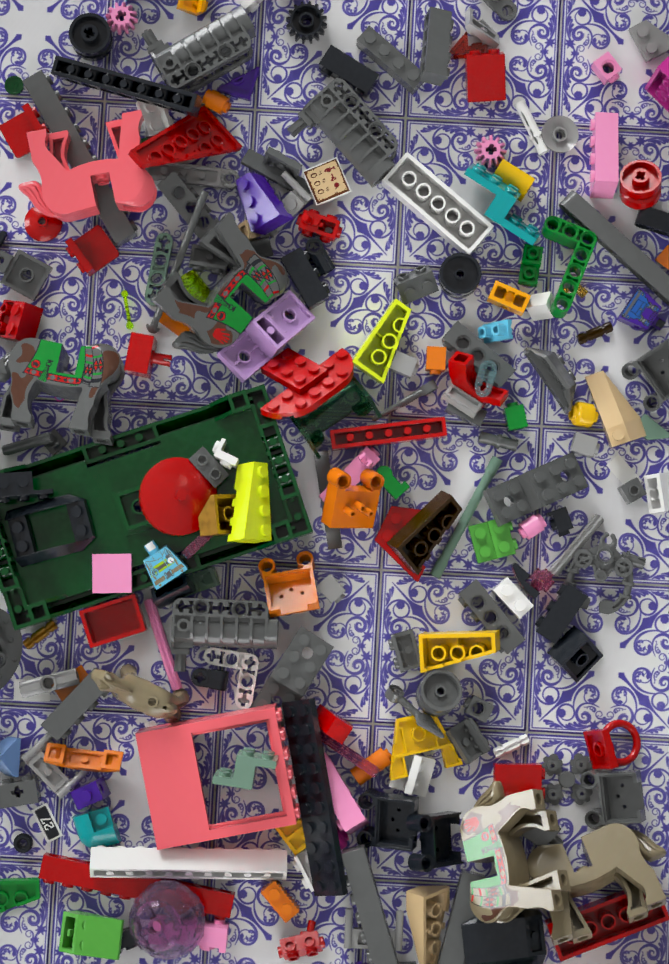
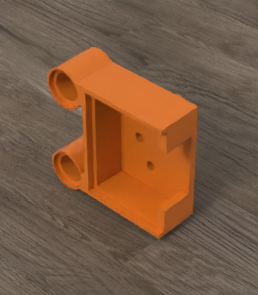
M337 467L330 469L327 474L328 486L321 522L329 528H373L380 490L385 481L384 477L373 469L367 468L360 475V481L363 485H351L352 479L349 474Z
M302 551L297 555L298 569L277 572L276 564L271 558H264L259 562L258 568L260 576L264 581L270 618L320 609L313 573L315 569L314 557L309 551ZM304 561L310 562L306 565L302 564ZM266 568H271L268 572L264 571Z

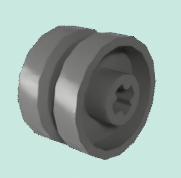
M438 669L431 671L423 678L416 689L418 706L424 713L434 717H441L450 713L459 704L462 697L460 680L447 670Z

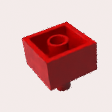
M131 332L124 370L128 375L150 379L153 364L170 367L172 355L156 353L158 341L154 336Z

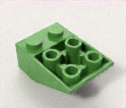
M79 910L63 911L58 951L73 955L119 960L124 920Z

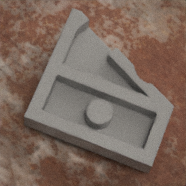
M469 7L465 12L466 31L471 36L478 37L485 46L496 49L499 45V35L483 19L478 21L473 16L474 10Z
M644 20L629 28L628 31L646 63L669 52V35L649 21Z

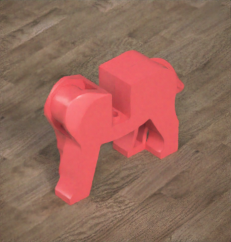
M136 110L122 113V119L105 122L118 159L92 161L69 169L67 162V151L71 141L68 130L49 134L46 129L27 132L32 162L39 171L42 185L37 181L25 182L19 185V190L29 198L38 211L64 222H73L99 215L100 209L95 184L103 186L109 184V181H111L115 202L119 210L137 213L148 210L156 200L157 188L145 168L141 169L128 155L131 149L142 143L140 137L141 125L144 121L142 111Z

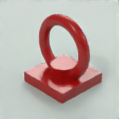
M621 719L613 720L606 724L603 729L583 731L593 769H613L619 766H626L632 763L640 752V735L635 726L628 721ZM617 727L628 730L633 739L632 751L625 758H616L614 745L610 737V732Z

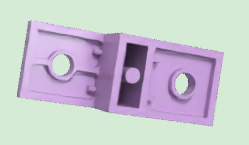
M289 290L253 319L236 341L230 346L224 347L216 356L244 383L261 369L264 364L279 354L286 344L313 322L316 317ZM285 312L291 313L293 319H288L285 316ZM239 354H245L248 360H241Z

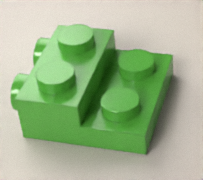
M494 519L468 526L477 564L516 554L515 550L518 549L516 538L512 539L510 531H513L512 522L498 527Z

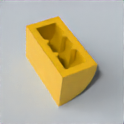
M505 159L501 161L494 172L503 178L502 182L507 185L512 184L519 189L518 192L521 195L518 201L520 202L535 181L533 177Z

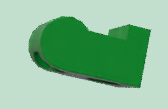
M380 466L376 470V472L384 477L383 487L394 500L410 488L406 481L400 484L392 475V470L388 466Z

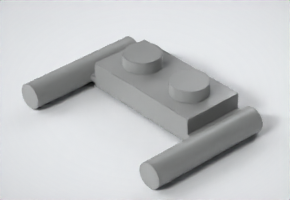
M284 171L281 176L294 190L282 202L285 205L286 211L294 217L311 201L312 197L287 171ZM287 223L283 224L282 226L278 227L277 229L271 231L268 234L272 238H274L278 234V232L281 231L287 225Z
M47 732L21 759L59 799H62L89 771L80 770L69 780L56 765L44 762L45 754L41 749L53 738Z
M346 908L344 948L368 949L367 943H363L361 937L363 928H352L353 908ZM402 910L396 911L395 930L389 929L395 951H402L404 911Z

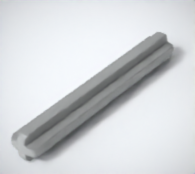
M595 514L552 565L549 572L553 576L558 577L574 558L576 551L584 546L604 522L600 515Z

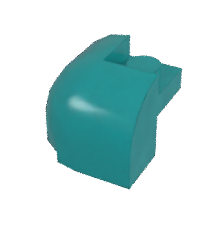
M109 806L93 811L90 810L72 817L77 835L81 843L86 847L91 848L99 845L108 847L122 842L117 823L113 821Z

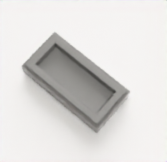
M453 384L449 386L441 397L473 419L484 405Z

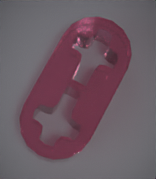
M199 535L181 554L189 560L213 536L200 537Z

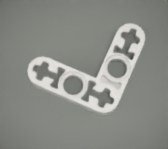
M216 647L208 648L204 653V659L208 664L240 670L235 703L240 709L249 708L254 697L259 668L258 657L254 654ZM212 650L215 651L216 655H221V651L225 652L223 664L219 663L221 659L218 658L210 661V657H207V654L211 653ZM228 654L236 655L237 662L230 665L227 663L226 657ZM250 657H253V661H256V665L251 667V671H255L254 675L243 673V669L248 670V664L245 663V660H249ZM250 676L253 683L250 687L243 686V677ZM240 688L252 690L251 694L247 692L246 699L249 700V703H246L245 706H242V703L238 701L239 698L243 697L244 693L240 692Z

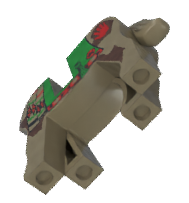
M493 781L490 787L478 798L474 807L462 818L460 833L467 862H494V868L497 872V876L470 882L471 910L484 923L510 922L525 908H544L553 912L564 911L561 891H570L567 870H555L529 881L526 854L520 839L521 835L534 828L551 832L559 831L556 811L546 810L542 790L530 789L505 796L502 783L500 781Z

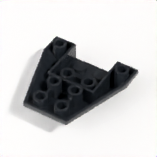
M525 908L513 920L507 923H484L474 916L461 924L466 964H543L547 952L540 909Z

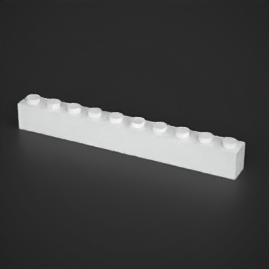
M99 845L91 847L90 877L286 880L287 850L280 848L263 850L262 848L243 849L239 847L234 849H224L221 847L214 849L175 847L157 850V847L146 848L144 846H137L135 848H126L125 846L106 847Z

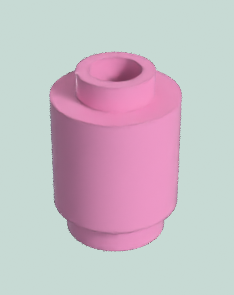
M538 513L519 523V529L517 530L523 539L527 538L530 540L542 532L547 524Z

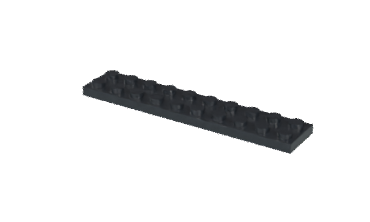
M315 698L283 702L282 708L314 896H343L348 894Z

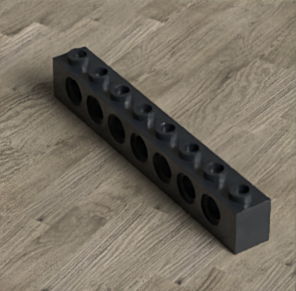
M57 55L51 70V74L60 80L197 118L203 101L196 93Z

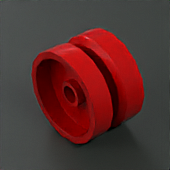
M635 160L622 168L620 172L619 196L626 206L636 210H644L654 206L659 201L662 173L659 167L647 160Z

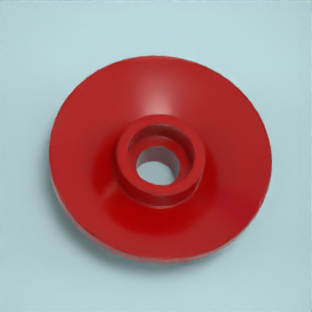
M32 207L25 216L24 226L31 238L36 241L47 242L58 236L62 229V221L46 216L35 207ZM44 218L46 222L42 225L39 224V220Z

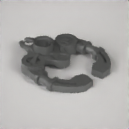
M605 532L597 546L590 549L581 548L576 551L569 568L567 567L566 571L568 573L563 584L565 585L568 581L576 586L577 583L574 582L575 574H579V568H587L590 565L593 568L594 578L597 582H604L609 574L615 571L618 576L623 577L621 583L624 585L623 593H619L615 601L606 599L599 603V613L609 615L618 611L628 599H631L632 595L630 594L635 583L633 582L632 561L623 557L617 551L615 534L610 535L612 539L611 544L605 543V539L609 536V533ZM608 551L611 557L608 560H603L600 557V553ZM587 597V599L581 606L582 609L587 610L590 604L589 597Z

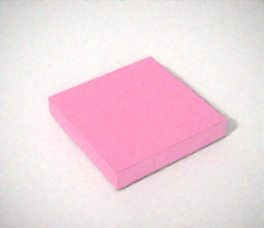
M92 554V593H132V554Z

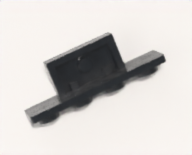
M32 471L0 473V503H8L10 499H18L19 502L30 501V498L38 497V500L50 499L49 496L54 494L53 489H33Z

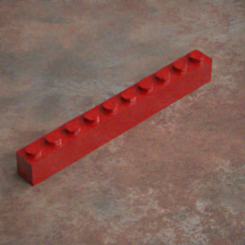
M48 852L43 855L38 877L48 884L59 882L67 888L78 886L86 892L97 890L105 896L116 894L124 900L135 898L143 904L154 902L162 908L173 906L181 912L192 910L200 916H207V914L215 915L214 918L219 920L230 918L235 892L176 879L90 877V861Z

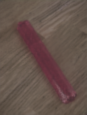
M320 729L324 744L372 777L378 775L380 769L345 744L337 742Z

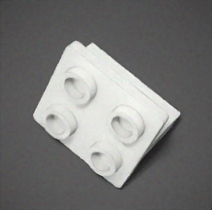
M418 754L405 756L408 777L390 780L389 787L401 790L409 795L415 794L426 797L436 760Z

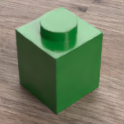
M518 402L506 404L507 407L503 409L507 432L527 428L528 423L524 405H518Z

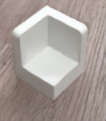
M551 291L531 295L526 309L533 321L554 318L550 312L554 300Z

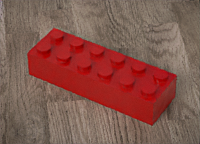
M624 890L577 907L590 928L593 938L577 944L569 940L554 946L559 960L564 961L668 921L669 914L666 906L663 905L649 910L648 917L629 924L627 919L628 900ZM549 918L544 920L552 941L553 922Z

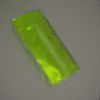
M192 270L182 275L181 280L189 294L205 303L211 290L200 275Z

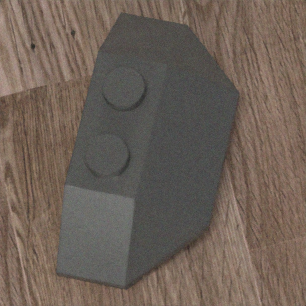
M531 347L524 349L523 353L564 413L570 412L575 394L576 378L570 370L567 371L564 367L565 361L563 358L551 351Z

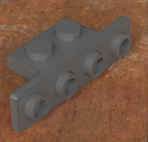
M269 147L265 156H262L249 149L241 160L242 165L291 192L294 189L281 176L284 171H287L309 195L311 193L306 180L299 176L302 164L285 156L278 150Z

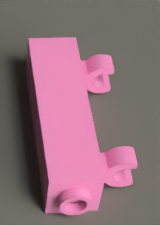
M366 446L343 470L351 476V485H357L360 482L362 471L367 468L373 469L381 460L378 457L380 454L373 447L369 449ZM327 488L319 495L323 502H325Z

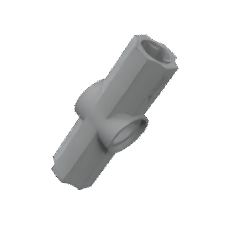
M72 668L19 682L22 698H27L80 684L77 669ZM47 678L53 679L54 686L52 688L46 687L45 680Z

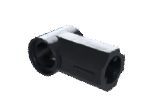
M310 238L306 243L305 250L308 252L320 275H326L334 270L335 266L324 249L322 241L318 238ZM317 243L320 249L317 252H312L309 249V245Z

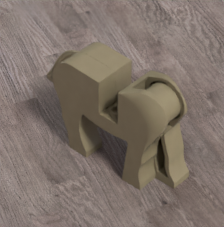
M618 823L608 824L581 837L582 849L590 867L582 866L577 869V872L573 871L563 844L540 845L536 847L527 859L530 881L555 870H567L570 891H561L564 911H549L553 922L551 937L554 946L569 940L577 944L593 938L590 928L572 898L593 893L613 881H616L622 887L627 896V919L629 924L648 917L649 910L665 905L666 896L656 873L645 860L653 862L666 856V850L654 843L645 834Z

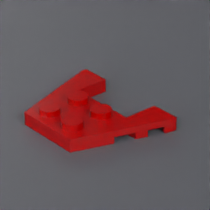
M391 506L375 541L418 582L426 566L422 565L419 575L411 572L397 557L387 542L420 510Z

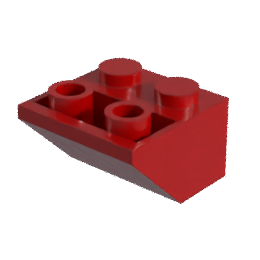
M4 300L0 307V338L17 343L26 338H36L44 309L27 302Z

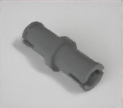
M481 431L478 443L494 446L495 449L503 448L515 452L518 446L517 439L502 437V434L494 435Z

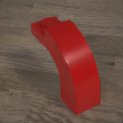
M456 351L448 360L449 375L453 385L483 403V407L486 403L501 407L508 398L509 390L488 385L478 377L474 368V355Z

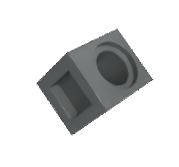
M637 477L617 488L626 504H630L647 494Z
M473 694L471 698L467 697L463 705L465 713L484 723L487 722L495 707ZM475 703L482 704L483 709L480 713L473 712L472 707Z

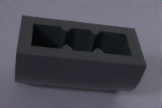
M183 572L156 590L154 587L150 590L153 603L161 609L173 603L176 599L195 592L196 588L186 573Z

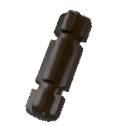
M606 322L602 326L599 325L586 331V333L578 334L576 336L577 341L582 345L588 342L587 340L591 341L603 336L604 333L612 332L613 326L611 322Z

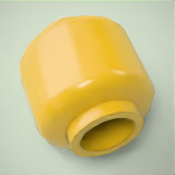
M585 402L575 403L572 405V410L568 413L569 420H571L573 425L590 428L596 423L599 415L593 404Z

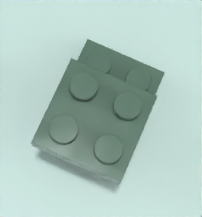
M244 747L243 750H239L236 756L234 772L230 768L220 767V770L217 769L213 775L212 784L252 790L257 767L276 769L279 755H275L274 751L263 750V753L255 752L254 748Z

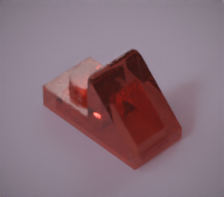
M465 32L450 50V60L465 59V54H469L470 50H481V53H488V46L480 42L468 46V34Z

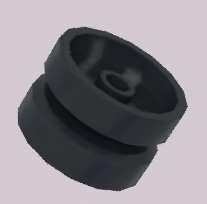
M85 13L76 17L71 23L69 38L73 49L79 57L87 61H98L109 54L113 46V36L109 24L103 17L95 13Z
M454 253L448 256L441 264L438 274L439 286L450 297L457 299L466 298L473 294L480 283L482 275L481 266L470 254ZM459 273L463 274L462 278L457 277Z

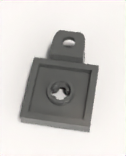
M18 249L14 257L0 250V260L4 259V262L0 264V273L4 274L0 283L35 301L53 268ZM31 271L30 275L32 277L23 280L22 272Z

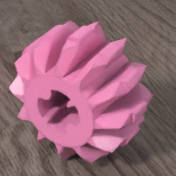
M115 2V9L112 7L108 8L110 13L106 14V19H108L107 23L111 26L112 32L117 30L118 35H121L122 31L129 34V28L131 30L135 29L133 24L138 23V19L135 18L137 12L132 11V5L126 7V3L122 2L121 6H119ZM120 16L124 17L123 21H120Z
M489 135L488 140L482 137V142H477L476 146L478 148L474 150V153L478 154L476 161L482 160L481 165L483 166L485 163H488V168L492 167V163L496 167L499 166V161L505 159L503 155L507 153V150L502 149L505 143L499 144V137L494 141L492 135ZM489 148L492 149V155H489V152H487Z

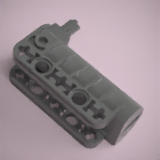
M242 6L235 8L171 46L168 42L164 44L162 40L158 41L151 29L145 30L141 34L148 45V54L165 84L192 93L248 62L253 56L251 39L256 37L254 25ZM233 61V64L231 66H225L227 63ZM201 79L199 84L193 85L194 82Z
M337 78L315 95L304 106L303 110L298 113L299 119L287 128L293 137L306 127L308 130L313 127L316 129L320 128L372 188L380 184L395 165L392 161L397 154L398 141L343 79ZM335 84H337V85H341V84H342L343 86H342V87H335Z
M178 598L174 601L172 608L171 654H175L174 671L186 672V655L190 654V648H194V646L277 649L279 619H269L268 605L264 601ZM184 601L185 605L193 606L192 608L184 609L182 612V608H179V604H182ZM200 602H204L207 605L204 613L198 610ZM230 602L233 603L231 610H224L222 613L220 610H212V606H220L223 603V606L229 607L231 606ZM239 603L244 604L246 607L244 614H239L236 611V606ZM249 603H252L251 608H257L259 607V604H262V608H265V612H262V614L259 615L258 611H251L252 615H249Z

